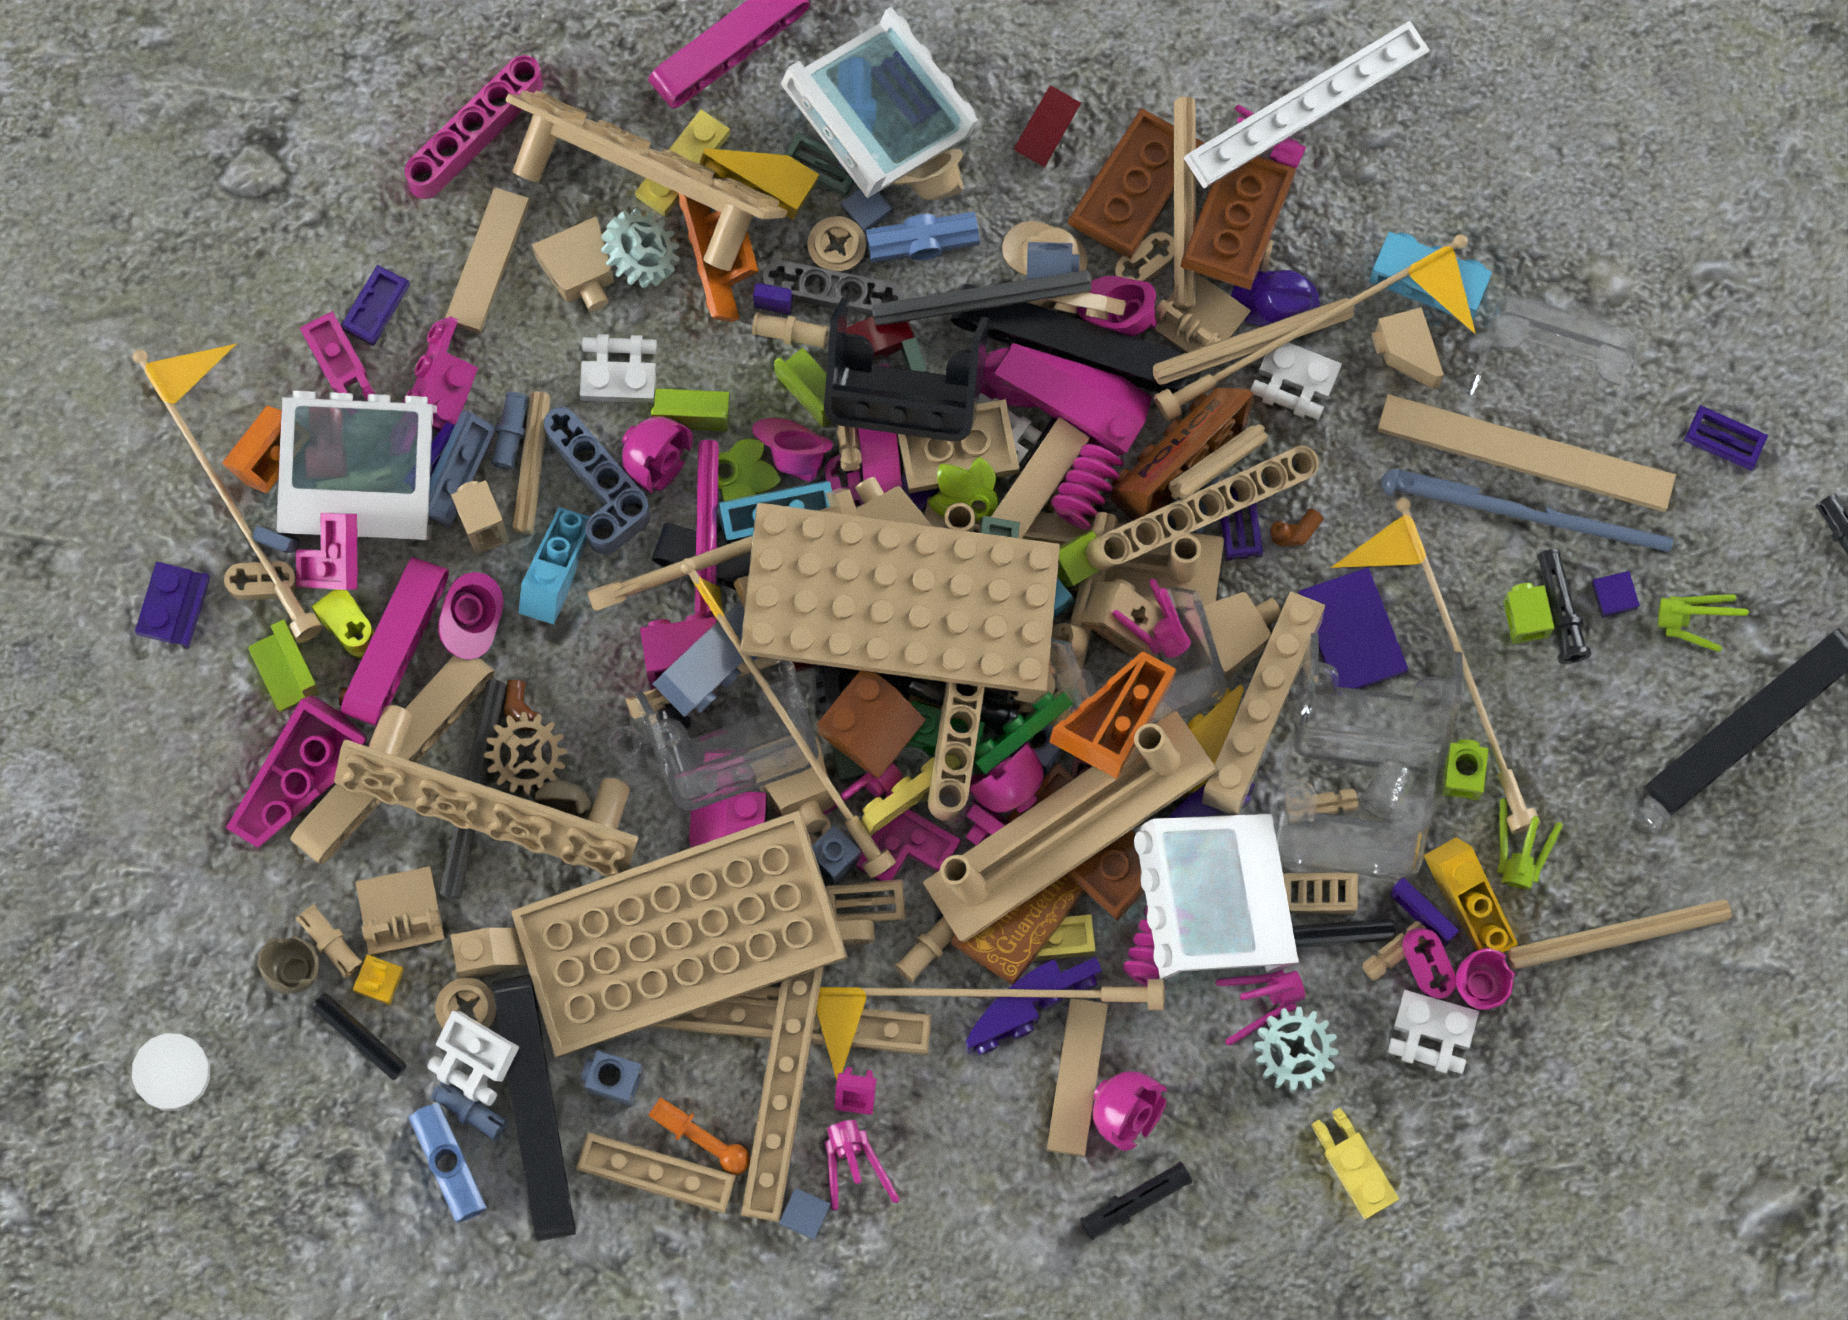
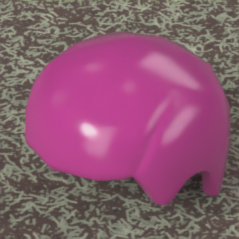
M1485 948L1473 952L1458 966L1456 986L1461 997L1469 1006L1478 1010H1490L1503 1005L1511 995L1514 972L1506 964V956L1501 951Z

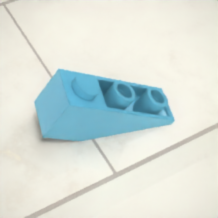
M558 507L521 583L518 614L551 624L555 623L567 598L587 541L585 526L590 516Z

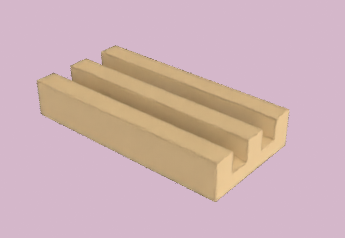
M903 879L829 884L826 886L836 921L871 920L874 922L902 920L907 917L904 907ZM894 890V895L835 899V894ZM885 904H895L896 910L837 914L836 908Z

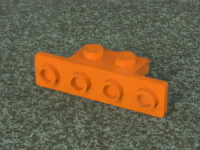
M678 193L679 205L684 213L688 228V239L693 246L697 261V272L702 280L706 295V306L712 318L735 322L739 319V314L731 286L759 272L748 230L731 271H726L706 263L703 259L721 212L715 211L711 213L710 207Z

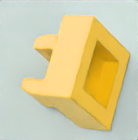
M366 955L353 991L359 995L391 1005L404 969L401 966Z

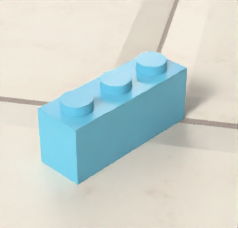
M1389 231L1373 268L1369 283L1376 285L1442 247H1428L1418 243L1409 234L1401 232L1395 234ZM1457 258L1473 321L1492 271L1487 270L1478 261L1471 259L1464 261ZM1409 275L1385 288L1451 314L1410 278Z
M821 481L718 502V512L724 539L732 540L753 535L756 506L758 503L817 511L830 507L826 496L827 492L832 491L830 481Z

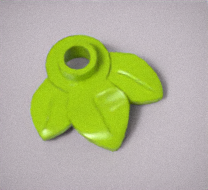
M743 439L736 442L729 452L719 453L718 488L722 489L724 501L756 495V493L768 491L780 483L781 478L775 468L769 463L760 460L764 451L763 442L755 439ZM723 464H729L732 467V474L728 478H723L719 474V468Z
M978 457L971 464L969 470L955 465L940 464L937 469V482L941 492L932 496L928 503L937 514L945 517V512L951 505L965 503L973 509L975 521L980 522L983 516L991 517L999 505L998 497L993 491L996 474L991 465L981 457ZM981 500L986 504V507L978 509L973 505V502Z

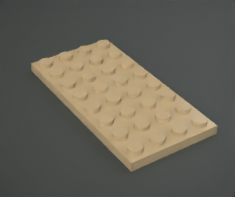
M758 503L754 522L740 654L1044 695L1047 690L1060 544Z
M800 811L778 817L511 911L554 1055L557 1058L848 958Z

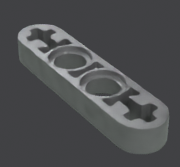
M782 260L769 263L763 271V284L773 286L776 285H774V279L770 277H777L778 272L785 273V279L789 281H782L781 286L778 287L791 289L793 301L836 309L842 298L841 291L848 285L858 286L862 291V295L858 300L849 302L848 312L873 316V306L882 303L880 299H883L886 293L893 295V301L904 300L901 288L897 284L888 281ZM796 274L801 275L799 279V291L794 290ZM812 278H820L825 282L826 288L820 294H811L805 289L806 282ZM868 289H873V297H875L871 298V305H866Z

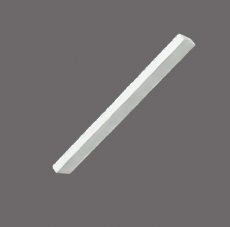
M1408 21L1188 153L1184 160L1205 189L1415 62L1430 50L1411 21Z

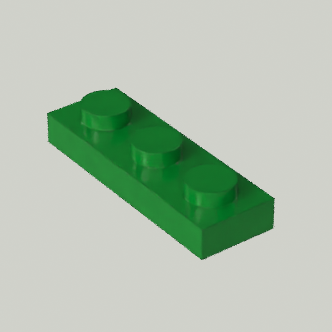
M1048 691L1041 695L1031 704L1034 708L1033 711L1024 718L1020 714L1015 716L1002 727L1005 733L995 741L988 738L975 748L972 768L976 775L988 773L1071 707L1073 703L1065 692L1052 695Z

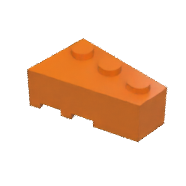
M1142 651L1111 677L1093 696L1083 701L1079 708L1065 720H1061L1055 725L1052 730L1050 743L1117 779L1136 747L1134 742L1136 731L1142 725L1150 723L1172 685L1176 669Z

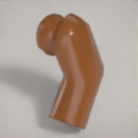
M1309 508L1298 524L1283 523L1281 520L1276 521L1270 527L1271 539L1281 547L1302 546L1308 542L1324 520V517L1318 511Z
M508 680L504 703L505 716L510 715L517 722L520 721L521 712H526L528 721H533V718L539 713L532 711L524 703L526 682ZM528 727L518 728L521 731H536V729Z

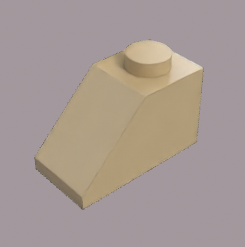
M1422 307L1379 318L1376 332L1372 333V339L1377 354L1383 353L1386 365L1432 389L1440 387L1444 374Z
M488 927L450 935L456 971L460 978H479L528 968L516 928Z

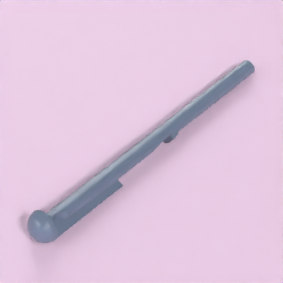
M1399 469L1388 470L1381 480L1383 491L1390 497H1393L1394 491H1399L1666 552L1671 551L1673 544L1672 537L1556 512L1549 507H1545V513L1535 511L1516 502L1478 494L1481 489L1478 487Z

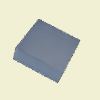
M858 189L840 203L843 211L861 227L864 233L866 229H871L892 213V208L879 192L867 198L861 189Z
M256 526L252 536L254 541L284 553L296 552L300 543L299 539L284 533H276V530L267 526Z
M795 1188L779 1225L815 1241L831 1203Z

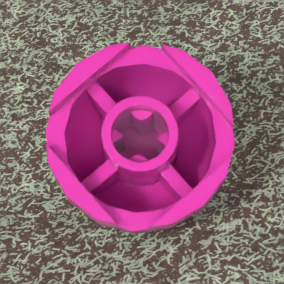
M653 416L640 422L637 426H631L622 439V444L624 445L622 463L629 477L637 485L650 493H653V488L658 491L664 490L682 470L685 462L680 457L684 448L691 451L693 434L686 426L666 417Z
M1025 742L985 775L974 774L971 777L969 790L982 806L994 812L1005 813L1016 808L1021 813L1037 801L1034 794L1041 787L1044 777L1042 762L1035 750L1028 742Z
M1137 1071L1122 1072L1109 1080L1102 1081L1094 1092L1095 1102L1093 1106V1119L1099 1133L1107 1141L1123 1151H1128L1138 1146L1132 1141L1137 1138L1141 1131L1142 1135L1147 1137L1161 1118L1167 1101L1161 1096V1092H1167L1166 1087L1153 1078Z

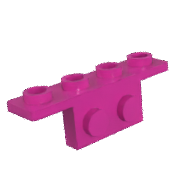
M452 316L435 322L430 328L427 335L428 349L415 367L414 374L417 376L413 389H410L405 395L428 397L427 404L437 406V413H433L432 429L437 432L441 431L446 422L456 424L478 370V367L447 353L458 319ZM404 412L401 421L393 428L389 439L390 443H392L389 451L390 455L398 457L409 453L418 430L419 417L417 412Z

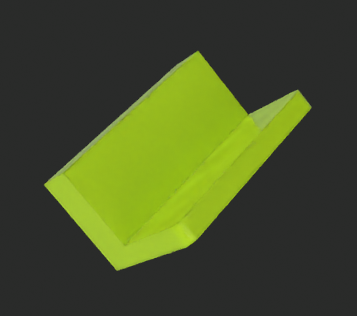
M803 347L785 362L781 357L777 358L774 361L777 378L824 428L831 422L824 411L826 372Z
M655 388L654 407L651 410V417L670 418L690 430L728 432L730 394L724 391Z
M283 619L270 625L274 632L273 635L249 646V651L279 712H284L298 705L302 698L320 695L319 689L297 643Z

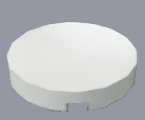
M164 1033L151 1038L139 1049L132 1063V1081L136 1092L147 1104L162 1111H179L191 1105L194 1101L196 1102L204 1094L210 1081V1064L205 1051L193 1039L182 1034Z

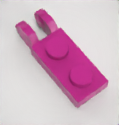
M333 311L300 327L302 335L334 393H348L345 388L358 381L366 401L368 394H375L366 379L367 373ZM347 409L350 416L358 412L357 409Z

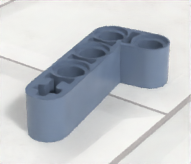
M564 407L554 408L547 413L544 419L547 439L556 452L602 503L603 507L587 520L585 526L588 542L595 552L603 555L611 554L649 523L651 516L648 500L640 488L571 410ZM556 426L568 427L572 440L569 442L568 437L562 430L556 431ZM583 450H591L595 453L594 457L586 462L576 459L578 453ZM606 477H614L619 480L618 484L611 489L599 486L600 482ZM630 504H637L642 507V511L636 516H627L623 513L626 506ZM601 527H608L613 530V534L607 539L600 540L594 537L595 532Z

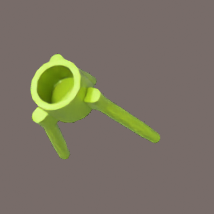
M1734 594L1661 597L1657 627L1666 628V636L1679 637L1704 648L1721 652V645L1681 630V626L1689 627L1691 614L1747 616L1749 611L1748 609L1731 607L1691 606L1734 602L1736 600Z
M1501 798L1499 812L1500 860L1497 873L1503 874L1501 880L1503 884L1518 889L1531 890L1532 884L1538 883L1541 869L1558 838L1563 824L1562 822L1555 824L1534 864L1535 859L1530 854L1539 818L1533 816L1522 854L1512 853L1511 859H1508L1507 799Z

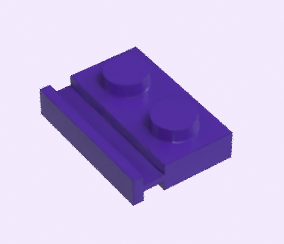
M156 561L135 633L138 636L171 644L176 643L189 648L211 579L209 574H201L190 569Z

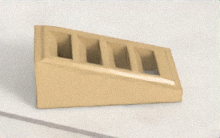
M1358 873L1283 874L1290 913L1355 916L1358 908ZM1291 884H1298V903H1291ZM1307 884H1314V903H1306ZM1322 885H1330L1329 902L1322 903ZM1338 886H1345V902H1338Z

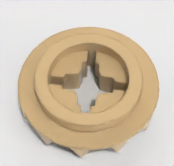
M841 216L828 217L818 222L811 230L807 242L808 251L813 263H816L823 269L838 272L848 269L854 270L860 260L864 259L866 250V238L861 227L853 220ZM829 235L837 242L847 240L843 245L845 256L837 250L827 252L831 248Z
M456 979L448 983L440 991L436 999L435 1015L442 1029L452 1010L460 1011L459 1002L456 999L458 996L468 1004L473 1001L476 1002L477 1005L473 1007L474 1016L477 1019L475 1021L487 1028L495 1021L496 1006L494 994L485 983L477 979Z

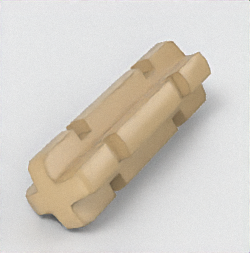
M837 425L839 429L837 434L839 454L841 455V468L846 472L850 470L856 472L861 468L860 463L862 462L861 451L859 450L858 428Z
M1354 789L1340 790L1337 795L1334 792L1305 796L1302 801L1298 798L1287 799L1283 802V809L1287 821L1292 822L1303 820V816H1308L1309 819L1338 814V810L1341 809L1343 813L1356 811L1359 802Z
M1417 921L1409 926L1405 932L1407 934L1415 928H1426L1421 922ZM1399 934L1378 951V956L1372 955L1363 963L1362 968L1371 980L1376 981L1386 973V968H1393L1405 958L1402 944L1406 934ZM1420 937L1417 938L1419 941V945L1417 947L1421 946L1427 940L1421 939Z

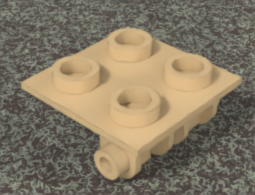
M1196 272L1195 307L1186 310L1176 308L1173 291L1167 300L1163 299L1155 310L1157 312L1155 314L1157 326L1153 330L1188 353L1231 338L1251 310Z
M431 866L355 881L363 921L362 933L364 941L367 943L369 955L445 940Z

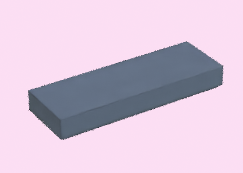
M461 411L430 479L428 518L448 528H451L457 515L451 494L457 492L461 485L473 480L496 430L495 426L469 411Z

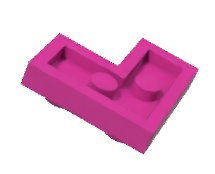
M320 513L321 550L296 549V587L340 590L357 589V514Z
M908 809L875 833L873 841L880 852L888 849L896 863L883 873L873 877V879L877 881L894 880L908 856L938 872L943 861L949 856L954 855L961 844V840ZM862 854L856 864V868L867 874L862 866L867 861V858Z

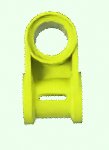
M333 589L314 603L311 608L326 629L333 633L351 656L363 658L375 632L369 620L361 612L360 607L347 590ZM358 632L361 636L364 637L360 640H357L355 637L352 636Z

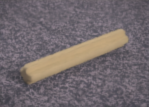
M533 391L529 399L513 521L514 532L518 534L530 535L534 531L546 439L544 419L549 412L551 401L550 395L546 392Z
M1260 424L1250 426L1171 481L1168 489L1172 492V498L1175 500L1186 499L1264 444L1268 439V435L1264 432L1265 427Z

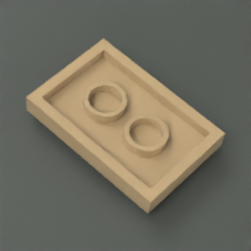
M1006 399L978 404L971 432L961 441L953 442L898 434L909 493L939 488L937 469L940 464L955 465L969 470L971 464L978 457L983 458L991 465L996 478L1020 473Z

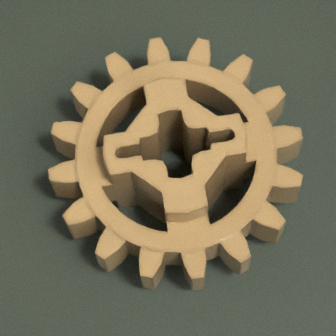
M521 712L520 721L517 722L508 715L506 716L508 726L503 728L495 724L493 727L498 736L496 738H486V742L493 745V751L485 752L484 757L494 761V764L490 765L487 770L489 773L496 771L500 773L496 780V783L499 785L506 780L510 781V792L514 793L518 785H522L524 793L526 795L530 794L531 785L536 784L540 789L544 785L543 780L546 778L551 781H557L558 779L553 773L554 768H565V765L558 761V755L566 754L567 749L557 746V742L561 741L564 736L563 734L552 735L551 731L555 725L552 721L542 726V715L536 714L533 721H528L526 712ZM524 727L536 729L530 737L518 738L512 732ZM538 739L531 751L532 755L535 756L531 762L524 759L513 767L519 756V752L516 750L517 746L521 744L527 747ZM547 740L551 749V757L548 764L542 759L541 747ZM502 742L509 747L510 758L504 766L500 759ZM521 769H533L539 774L527 779L515 777Z

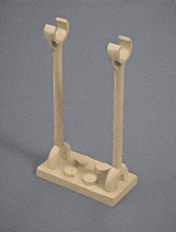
M844 488L827 492L826 496L830 507L819 510L859 516L850 489ZM753 536L691 557L690 559L696 565L695 571L697 572L750 553ZM680 561L624 582L616 581L588 591L587 594L593 610L597 611L626 600L627 596L689 574L682 572ZM758 657L754 663L761 670L786 660ZM745 661L737 667L742 672L737 678L752 673ZM657 688L625 699L631 717L634 719L664 708L665 704L670 703Z

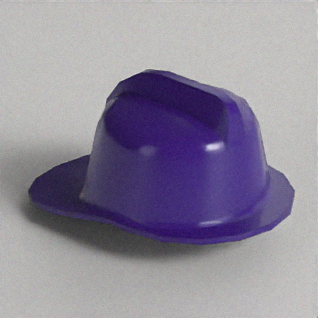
M1292 270L1267 271V273L1258 271L1251 290L1234 285L1231 294L1232 298L1251 310L1244 321L1256 326H1265L1320 306L1319 293L1313 283Z

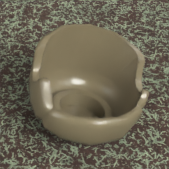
M563 780L547 782L535 794V803L586 820L588 819L591 811L590 799L586 792L574 783Z
M297 936L281 940L273 937L259 951L257 966L264 982L274 991L282 994H295L307 990L314 984L319 976L320 960L313 946L300 940Z

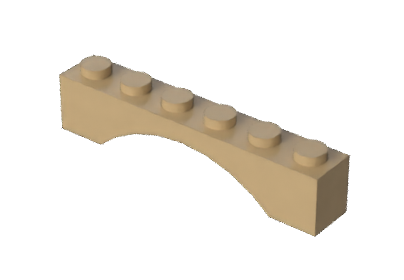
M1290 591L1215 762L1217 771L1209 777L1205 785L1203 804L1230 815H1239L1286 698L1322 623L1325 604Z

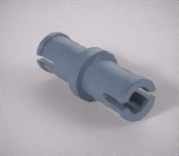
M506 392L501 423L496 425L495 432L498 434L491 465L501 469L513 470L515 468L519 440L524 438L525 429L522 426L529 397L518 392Z
M440 1081L442 1088L438 1085L435 1087L431 1100L457 1115V1120L463 1125L471 1124L489 1136L493 1141L500 1137L497 1134L498 1132L502 1134L506 1129L508 1119L501 1117L481 1104L480 1100L474 1102L464 1096V1092L453 1084L446 1085Z

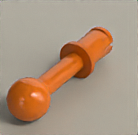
M659 1097L649 1112L648 1116L676 1134V1140H679L683 1134L718 1157L720 1165L726 1173L739 1175L749 1167L750 1154L744 1146L740 1144L726 1145L691 1122L695 1116L692 1112L688 1115L662 1097Z

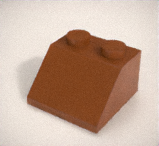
M860 670L819 720L817 728L818 734L879 780L926 720L894 686L875 672Z

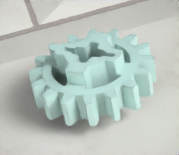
M635 208L631 214L624 210L618 217H614L607 224V230L601 235V239L607 243L601 248V252L610 254L611 258L606 262L607 266L616 265L618 270L615 275L617 277L623 274L627 275L629 285L639 280L642 288H646L650 283L658 286L675 271L674 266L680 260L674 254L680 248L679 244L670 241V238L675 233L673 231L665 232L663 229L665 221L662 219L658 223L654 222L653 213L650 211L642 217L639 209Z
M1297 1007L1294 1016H1290L1284 1008L1280 1011L1279 1021L1271 1015L1267 1018L1269 1030L1262 1027L1259 1028L1257 1034L1264 1041L1254 1043L1253 1049L1262 1052V1055L1255 1060V1064L1266 1065L1267 1069L1262 1077L1267 1079L1274 1075L1277 1078L1275 1082L1277 1089L1282 1086L1283 1082H1287L1292 1093L1295 1092L1300 1083H1302L1306 1091H1309L1312 1088V1079H1315L1320 1084L1325 1081L1322 1070L1327 1072L1333 1071L1335 1065L1328 1058L1337 1057L1339 1050L1330 1048L1329 1044L1333 1043L1337 1036L1336 1034L1326 1035L1325 1030L1329 1025L1327 1020L1320 1024L1315 1022L1317 1012L1313 1011L1307 1018L1303 1016L1302 1007ZM1286 1026H1300L1297 1031L1291 1033L1279 1032L1280 1029ZM1312 1032L1320 1042L1321 1053L1320 1050L1313 1046L1310 1037ZM1299 1042L1302 1044V1053H1299L1296 1058L1289 1055L1291 1052L1289 1046ZM1270 1046L1279 1054L1281 1060L1280 1067L1276 1065L1271 1056ZM1302 1066L1310 1069L1314 1068L1304 1074H1292L1294 1069Z

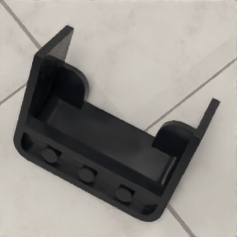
M841 298L830 319L824 411L827 418L836 425L953 442L965 439L973 427L985 368L989 318L981 317L972 338L971 350L955 352L948 360L946 375L873 365L874 348L871 342L861 335L846 333L849 298Z

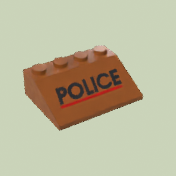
M1215 388L1208 396L1204 393L1197 397L1189 407L1191 413L1182 421L1179 418L1175 419L1163 433L1165 438L1157 446L1153 443L1148 445L1138 456L1137 460L1139 463L1131 471L1124 469L1119 473L1118 480H1113L1111 483L1113 486L1111 501L1132 521L1169 505L1174 500L1172 492L1168 489L1171 481L1246 430L1254 394L1249 389Z

